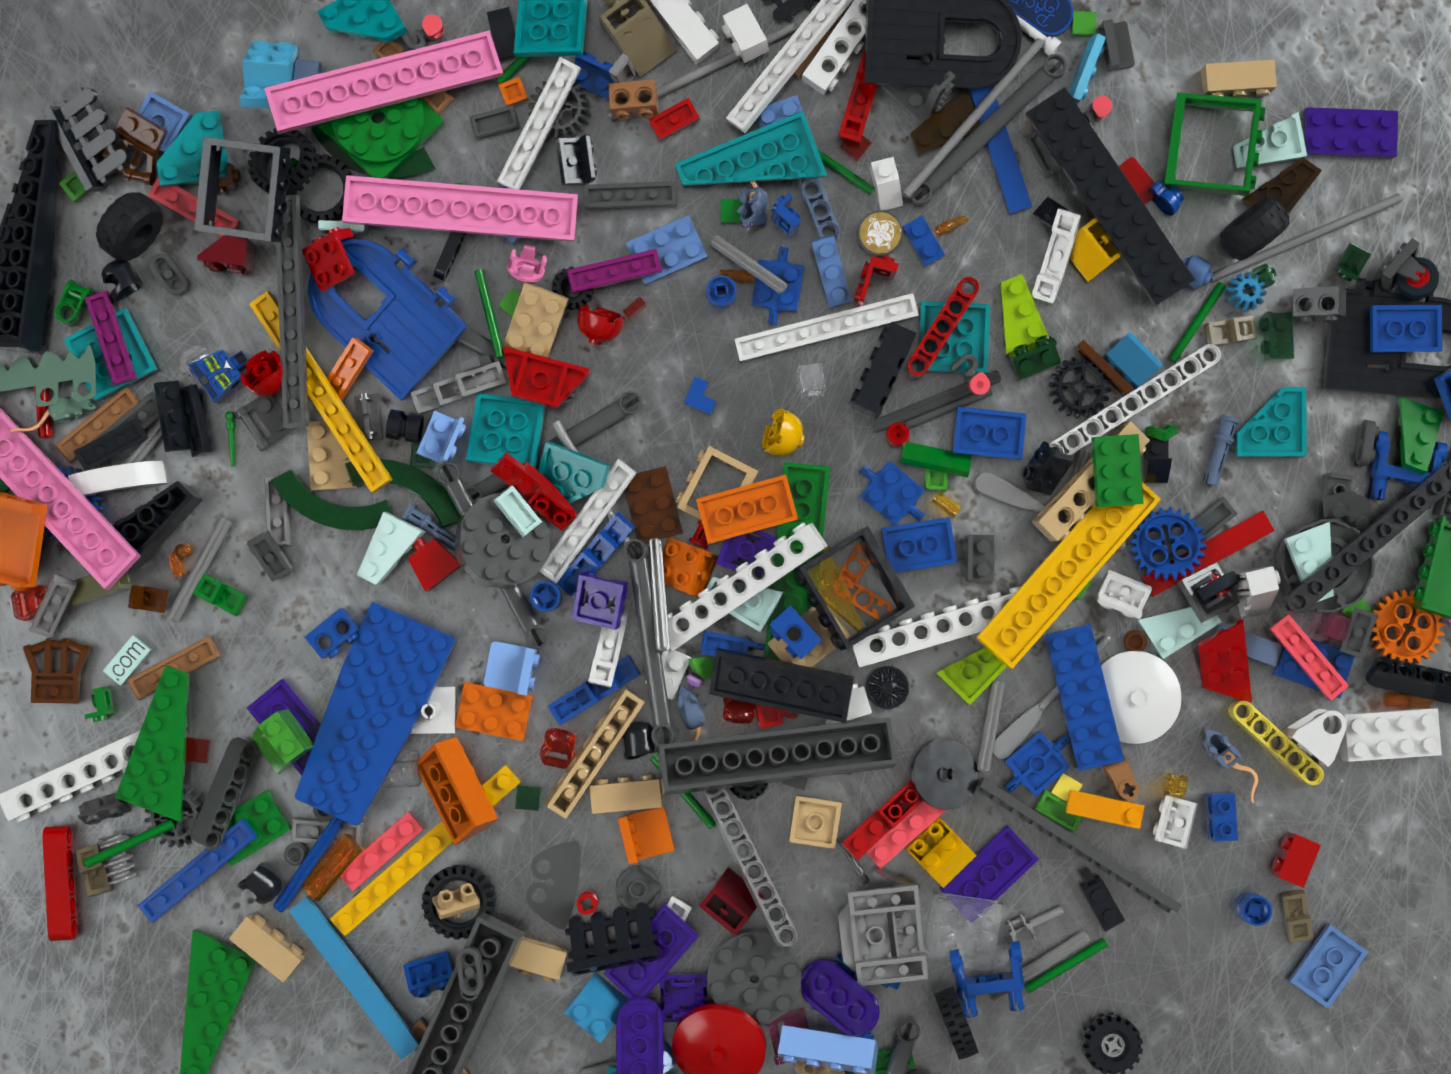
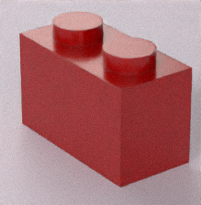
M1289 832L1288 836L1285 835L1281 842L1280 848H1282L1280 856L1276 857L1272 864V870H1274L1272 875L1304 888L1321 844Z

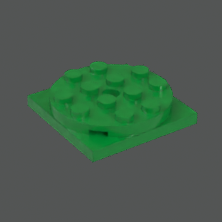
M416 98L316 124V126L369 177L386 179L444 124V120L421 98ZM373 114H383L385 117L383 122L374 123L371 120Z

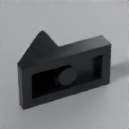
M1146 436L1150 441L1145 445L1144 483H1168L1172 458H1169V440L1164 442Z

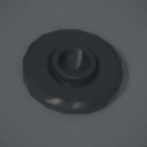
M883 666L875 669L869 675L866 682V692L874 705L882 709H892L900 706L906 700L909 694V682L906 675L900 669L893 666Z

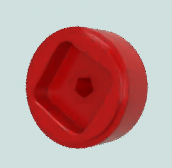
M894 423L887 429L886 436L890 445L902 447L908 443L910 433L906 425Z

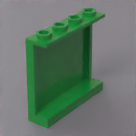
M1442 516L1433 521L1429 528L1430 541L1424 549L1423 555L1426 557L1418 573L1420 582L1413 593V599H1415L1413 607L1451 619V524L1446 522L1447 517Z

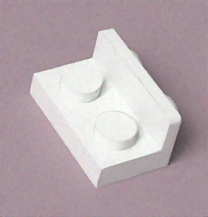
M669 649L668 651H661L667 697L673 700L689 664L688 659H691V657Z

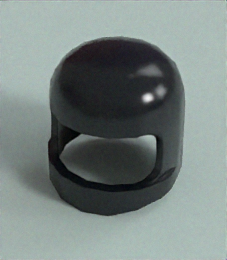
M114 260L102 269L101 279L103 283H112L116 286L110 293L115 303L138 291L143 285L134 267L128 261Z
M637 721L629 725L622 736L625 746V760H633L657 752L658 746L654 744L651 738L654 729L652 724L646 721Z
M261 862L236 887L241 892L244 889H249L256 895L255 902L267 904L280 892L282 881L274 871Z

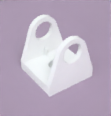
M1315 709L1287 726L1282 733L1315 763L1329 767L1335 760L1346 731L1347 722L1340 712ZM1333 715L1336 716L1341 723L1339 731L1334 734H1332L1335 727V719ZM1326 718H1328L1329 726L1325 730L1323 727V722Z

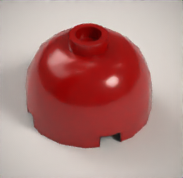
M581 306L577 324L582 335L589 338V343L602 345V342H610L620 334L625 317H620L621 314L601 307H597L596 310H589L590 306Z
M265 350L254 355L245 364L247 368L245 374L241 372V382L255 395L268 397L282 390L281 379L283 370L281 357L273 350H271V353Z

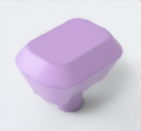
M693 672L687 674V682L690 684L689 689L693 690L694 686L699 688L704 684L701 676Z

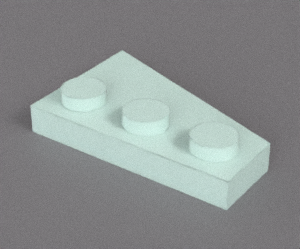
M1299 112L1262 131L1261 144H1256L1255 153H1260L1258 166L1307 157ZM1250 137L1233 147L1237 170L1246 168Z
M383 512L357 575L375 585H380L396 567L401 557L409 552L414 542L421 538L426 531L388 512Z
M1330 522L1284 539L1300 582L1332 557ZM1333 589L1330 592H1328L1324 597H1322L1319 601L1334 596Z
M712 577L707 588L709 587L712 591L718 587L717 581L721 578ZM736 581V588L739 591H744L746 584ZM766 588L729 614L755 630L762 632L785 592ZM722 592L717 594L718 602L725 604L727 601L726 595Z
M1192 607L1137 620L1161 659L1168 657L1221 623L1218 615L1200 623Z

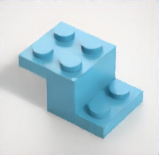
M263 40L251 43L242 61L244 89L239 98L240 107L270 109L264 88L293 81L294 62L298 55V45H292L288 42H280L278 44L267 43Z

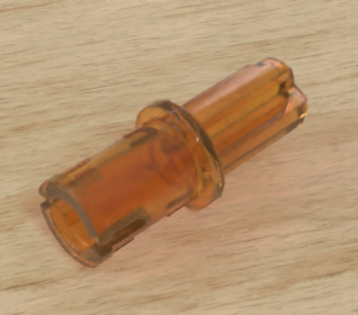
M1385 692L1384 694L1385 707L1395 706L1405 707L1406 709L1411 707L1430 708L1433 702L1431 699L1404 693Z

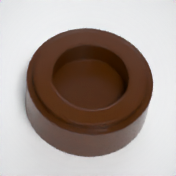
M1132 630L1124 635L1123 646L1127 651L1140 652L1146 648L1147 638L1141 631Z

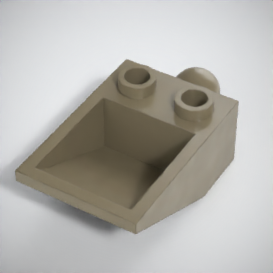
M603 0L605 4L613 7L599 16V22L621 53L630 58L640 78L677 52V49L645 0ZM631 8L638 10L635 15H632L629 11ZM617 21L620 25L614 28L611 23Z

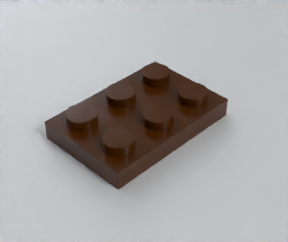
M666 466L637 473L624 490L632 523L635 526L636 539L647 543L649 539H663L683 534Z

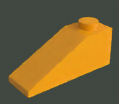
M1069 790L1065 813L1140 829L1145 806L1135 802Z

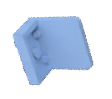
M497 641L492 642L484 685L517 692V694L529 695V691L534 690L536 680L535 677H532L533 670L538 668L540 659L537 649Z

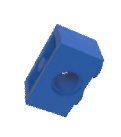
M790 605L769 624L772 627L769 632L777 641L781 638L788 645L785 649L793 658L798 656L802 659L822 641ZM791 627H797L800 631V637L795 641L787 637V631Z

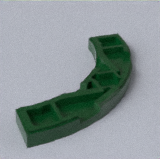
M317 126L311 129L328 153L348 168L367 175ZM423 147L414 151L386 179L415 177L436 168Z
M380 459L393 479L389 484L397 485V487L422 498L434 512L442 528L459 522L461 519L459 512L447 490L437 480L408 464ZM352 462L345 463L352 486L365 484Z
M292 469L271 479L275 489L292 508L310 520L324 526L343 530H366L377 528L383 512H388L395 516L387 499L375 504L357 507L343 506L323 500L304 486Z

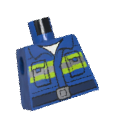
M220 350L188 366L212 401L219 404L241 383L240 368L249 359L242 350L232 357L227 351Z

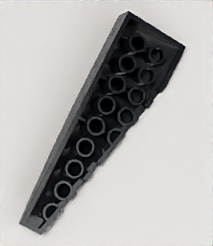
M54 120L34 121L25 148L28 154L21 161L19 170L22 171L18 184L14 183L11 192L15 194L12 203L7 204L0 225V350L41 353L52 271L56 223L57 160Z

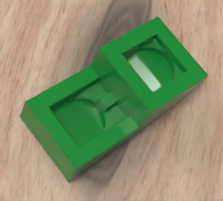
M204 573L193 592L199 598L237 617L248 598L246 594Z

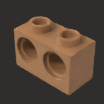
M655 79L609 83L610 111L613 119L627 120L630 117L650 118L653 115H659L658 89ZM643 98H650L646 103L640 102ZM621 100H628L623 105L618 104V102Z

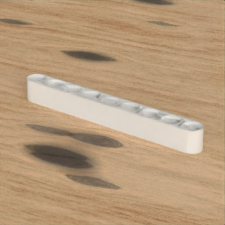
M1213 344L1200 348L1049 443L1050 448H1054L1057 452L1072 455L1091 443V437L1102 436L1216 364L1221 358L1220 349ZM1205 350L1212 353L1213 359L1211 362L1204 359L1203 353ZM1186 362L1193 365L1194 371L1192 374H1188L1184 370ZM1165 375H1171L1174 378L1173 386H1168L1165 383ZM1146 387L1153 388L1155 392L1154 398H1148L1145 395ZM1127 399L1135 402L1134 411L1126 408L1125 402ZM1108 411L1116 415L1114 423L1106 420V413ZM1091 423L1096 426L1097 432L1095 435L1087 433V424ZM1068 436H1074L1077 439V446L1075 448L1067 445Z

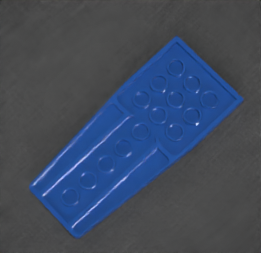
M374 602L371 603L357 633L359 636L355 638L343 663L295 793L297 800L356 826L362 822L418 722L422 707L428 704L457 640Z

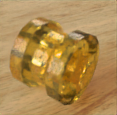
M1168 772L1164 781L1163 794L1168 796L1174 794L1178 798L1183 799L1187 790L1188 777L1185 775L1179 777L1175 776L1174 773Z

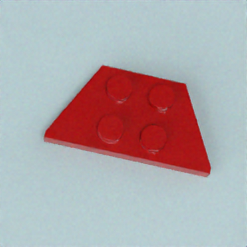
M505 346L503 349L512 397L557 409L591 372L589 368Z
M1239 619L1234 626L1226 630L1223 628L1216 632L1214 636L1207 637L1198 642L1202 684L1205 689L1251 703L1252 694L1244 620Z

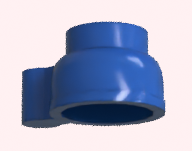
M1160 180L1150 188V192L1155 196V202L1162 212L1172 216L1178 211L1181 202L1184 200V196L1179 189L1175 187L1167 189Z

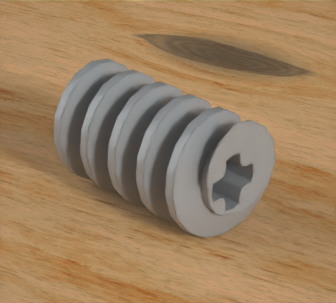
M120 833L98 838V840L106 841L100 849L106 850L129 839V835ZM124 851L109 858L110 861L104 865V868H111L112 871L105 875L106 877L113 878V880L108 884L127 881L137 875L136 872L129 871V869L135 866V863L127 862V860L133 857L132 853H125Z

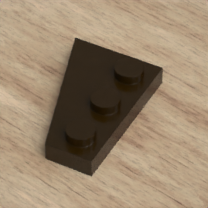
M967 90L959 92L939 112L936 111L910 133V138L918 156L941 148L975 110ZM979 119L962 139L968 137L980 125Z
M1301 158L1280 172L1279 175L1265 182L1257 190L1249 194V196L1243 197L1241 201L1252 207L1261 200L1271 197L1277 199L1289 215L1322 170L1305 158Z

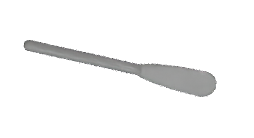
M982 472L975 479L977 491L1003 503L1039 513L1046 506L1031 494L993 473ZM1061 512L1058 513L1060 522H1063L1065 519V514ZM1124 541L1118 549L1125 550L1127 543Z
M1104 635L1096 643L1098 654L1110 643L1111 638L1108 635ZM1057 685L1037 705L1023 713L995 739L993 755L996 758H1008L1027 738L1039 722L1044 711L1059 696Z

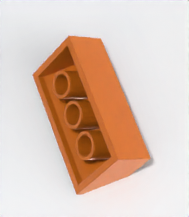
M457 737L435 743L414 764L454 845H458L487 829L498 819L495 809L491 806L485 790L480 784L475 770L470 764L464 748Z

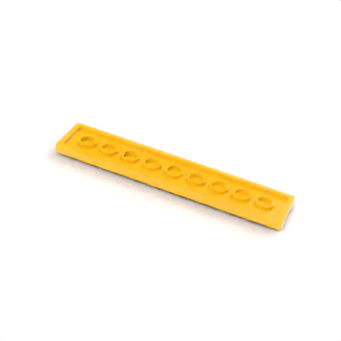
M1143 482L1144 504L1096 507L1095 505L1086 512L1085 517L1070 530L1069 535L1055 547L978 634L976 639L1010 670L1022 659L1161 500Z

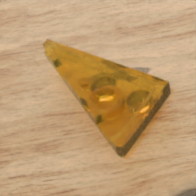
M828 545V547L820 551V553L830 548V546ZM833 556L807 570L825 603L857 632L863 629L861 617L858 612L856 613L851 601L852 596L846 582L841 577V570L839 566H836Z

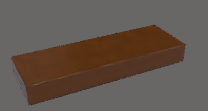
M1084 339L1075 347L1074 350L1081 356H1084L1087 362L1089 360L1093 361V367L1099 366L1098 371L1100 373L1105 372L1103 378L1110 379L1111 382L1109 384L1122 396L1127 395L1133 389Z

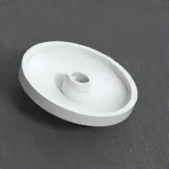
M1142 651L1121 652L1101 663L1119 740L1130 744H1141L1153 741L1166 733L1174 724L1181 707L1180 685L1169 665L1159 657Z

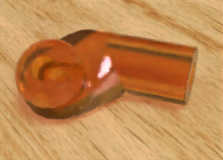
M178 544L170 556L173 577L185 575L182 561L185 556H189L192 553L189 544Z

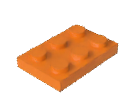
M464 682L455 728L524 741L533 695L517 694V692Z

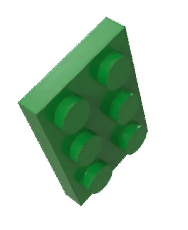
M1139 434L1091 437L1096 507L1144 504Z
M269 790L262 792L235 809L226 832L244 818L258 837L230 859L228 863L230 866L235 865L292 829Z

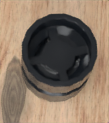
M391 409L386 424V438L398 441L404 438L405 442L419 444L423 433L424 415L411 412L409 415H406L404 411Z

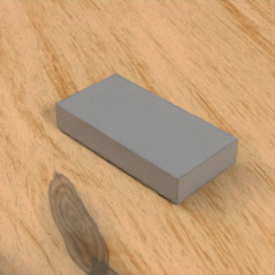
M623 53L609 70L614 83L630 82L637 75L630 58Z

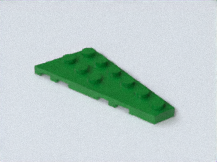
M165 665L115 798L182 822L189 673Z
M197 930L192 931L180 1074L209 1073L257 962L243 950Z

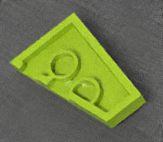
M1023 274L1001 282L1000 293L1006 356L1014 351L1013 349L1016 346L1022 344L1029 345L1034 343L1036 338L1048 334Z

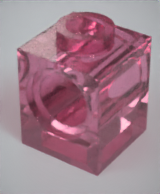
M1331 612L1322 613L1315 634L1337 642H1345L1352 619Z

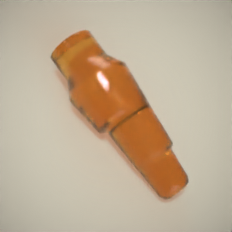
M964 215L943 221L941 225L935 227L937 234L941 235L953 231L956 227L969 220L968 216Z
M720 270L719 275H725L741 283H753L754 276L744 270Z

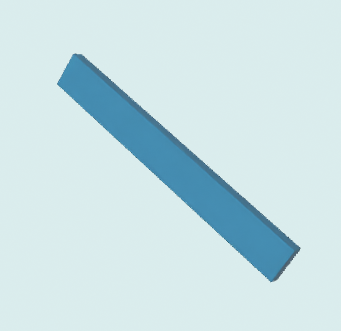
M309 896L305 897L290 909L289 912L401 1060L419 1046V1040Z

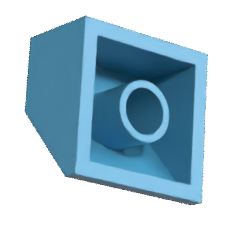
M1131 332L1123 336L1103 356L1106 362L1134 389L1140 387L1163 366Z
M595 972L567 1006L564 1014L601 1043L615 1026L620 1007L629 999Z

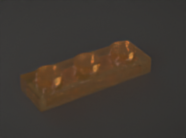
M344 833L303 882L302 886L313 901L319 902L362 851L350 834Z

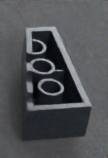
M891 322L889 327L884 325L879 336L883 341L879 348L874 347L869 358L873 360L870 369L865 367L860 378L861 381H864L860 390L856 388L850 401L854 402L853 409L875 419L880 416L883 405L891 392L892 385L914 341L916 332L894 322Z
M176 481L152 497L151 501L140 505L134 509L133 513L115 522L113 527L141 555L132 566L141 568L203 501L187 484Z

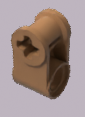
M1123 755L1124 761L1102 767L1117 796L1122 800H1133L1138 796L1140 789L1130 764ZM1124 784H1126L1127 786H1132V790H1130V796L1129 794H1123L1122 790L1125 789Z

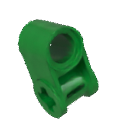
M70 279L66 283L62 296L55 308L57 320L70 327L79 324L87 307L85 298L92 296L94 290L90 287L84 288L77 285L74 280ZM72 309V316L69 319H64V313Z

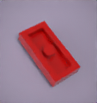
M688 97L648 120L659 141L700 120V117Z

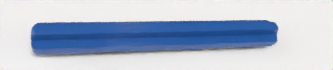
M333 816L273 904L277 911L284 912L345 821Z

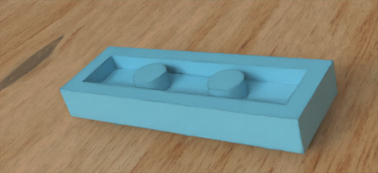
M1096 34L1088 40L1068 91L1075 103L1084 100L1088 93L1087 84L1089 79L1093 78L1097 70V66H1095L1096 61L1101 57L1105 49V45H1103L1105 36Z

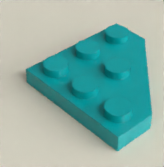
M336 0L317 11L329 33L338 34L340 32L349 34L350 37L378 39L379 42L389 43L408 32L390 0Z
M219 110L195 113L157 161L156 166L160 188L199 183L203 137L224 139ZM222 147L219 178L228 177L226 168L228 160L225 147Z
M1306 387L1280 388L1235 434V457H1306Z
M548 441L545 443L538 471L556 487L569 504H572L605 487L610 465Z

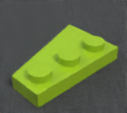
M984 647L936 672V674L968 705H971L1007 666Z

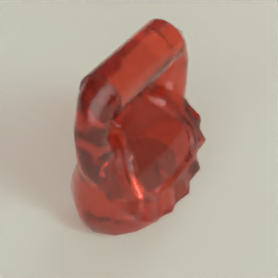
M36 585V587H26L25 591L15 590L10 596L14 617L22 621L32 620L46 593V587ZM20 594H24L23 598L25 599L26 611L28 612L25 616L23 614Z
M723 697V719L725 721L740 724H750L753 722L756 704Z
M557 728L546 730L544 743L540 749L541 762L547 766L561 769L567 768L574 758L573 747L576 742L574 733ZM547 751L567 755V760L545 756Z

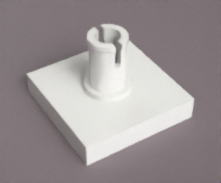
M456 687L434 688L428 704L422 707L421 716L411 734L456 733Z

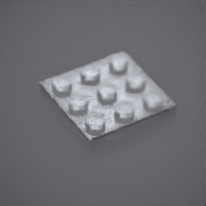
M933 891L924 945L926 962L951 965L949 950L959 949V955L962 956L965 968L992 972L1003 902Z

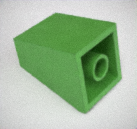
M289 709L274 713L259 724L251 735V739L257 744L259 750L277 774H280L311 751L314 744Z

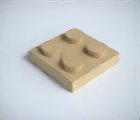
M796 795L789 842L835 849L842 802Z

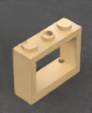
M708 446L707 450H701L696 460L700 463L697 470L692 469L687 477L686 482L689 485L686 491L681 490L675 501L679 504L677 509L702 521L699 511L688 506L687 503L712 456L746 473L741 486L752 484L758 471Z

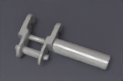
M1058 906L1028 922L1025 921L1026 915L1023 916L1022 913H1019L1020 917L1012 921L1007 919L1008 924H1006V927H1010L1011 930L1008 932L1013 941H1017L1015 938L1016 934L1025 929L1030 930L1035 940L1037 937L1034 933V928L1063 915L1064 912L1061 906ZM1023 922L1024 926L1014 931L1013 925Z

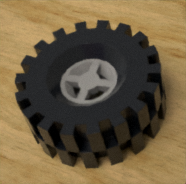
M1103 1013L1102 1017L1097 1015L1092 1023L1089 1021L1086 1024L1088 1028L1086 1030L1083 1029L1082 1032L1084 1036L1081 1039L1082 1051L1088 1062L1096 1070L1103 1074H1126V1069L1129 1068L1131 1071L1134 1068L1133 1064L1140 1061L1138 1056L1143 1053L1141 1048L1143 1040L1138 1029L1126 1017H1121L1116 1013H1112V1015Z

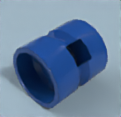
M718 275L709 281L707 285V299L712 307L724 310L734 304L736 300V285L731 278L725 275Z
M548 581L539 582L531 590L530 601L537 610L544 612L553 611L561 604L562 592L554 583Z
M1245 892L1236 899L1235 911L1243 921L1253 926H1261L1270 920L1272 906L1266 898L1254 892Z

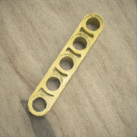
M1240 700L1233 701L1228 708L1229 716L1301 782L1317 785L1323 780L1324 773L1322 768L1252 704ZM1240 705H1243L1246 709L1243 717H1238L1236 713ZM1260 720L1263 724V729L1261 732L1256 733L1254 724ZM1277 736L1280 739V745L1274 749L1271 745V740ZM1292 752H1295L1298 757L1294 764H1290L1288 760ZM1309 768H1313L1315 772L1311 780L1306 778V772Z

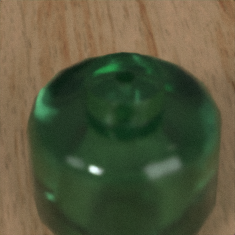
M1262 264L1253 269L1252 276H1260L1257 282H1265L1261 289L1275 284L1277 273L1274 267L1270 268L1268 264Z

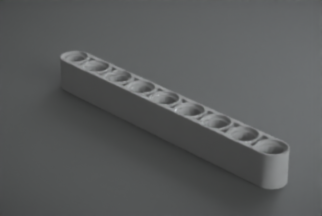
M718 789L715 794L700 791L774 942L780 948L792 946L797 940V931L726 789ZM718 804L727 806L728 813L726 815H720L717 812L716 806ZM728 825H735L738 828L737 836H731L727 833ZM739 846L747 847L749 850L748 857L739 856L737 848ZM749 867H756L759 870L758 878L753 879L748 875ZM760 888L768 889L770 892L768 900H763L759 897L758 891ZM771 909H776L780 912L781 917L779 921L776 922L770 919L769 912ZM785 930L791 934V941L789 943L781 941V931Z

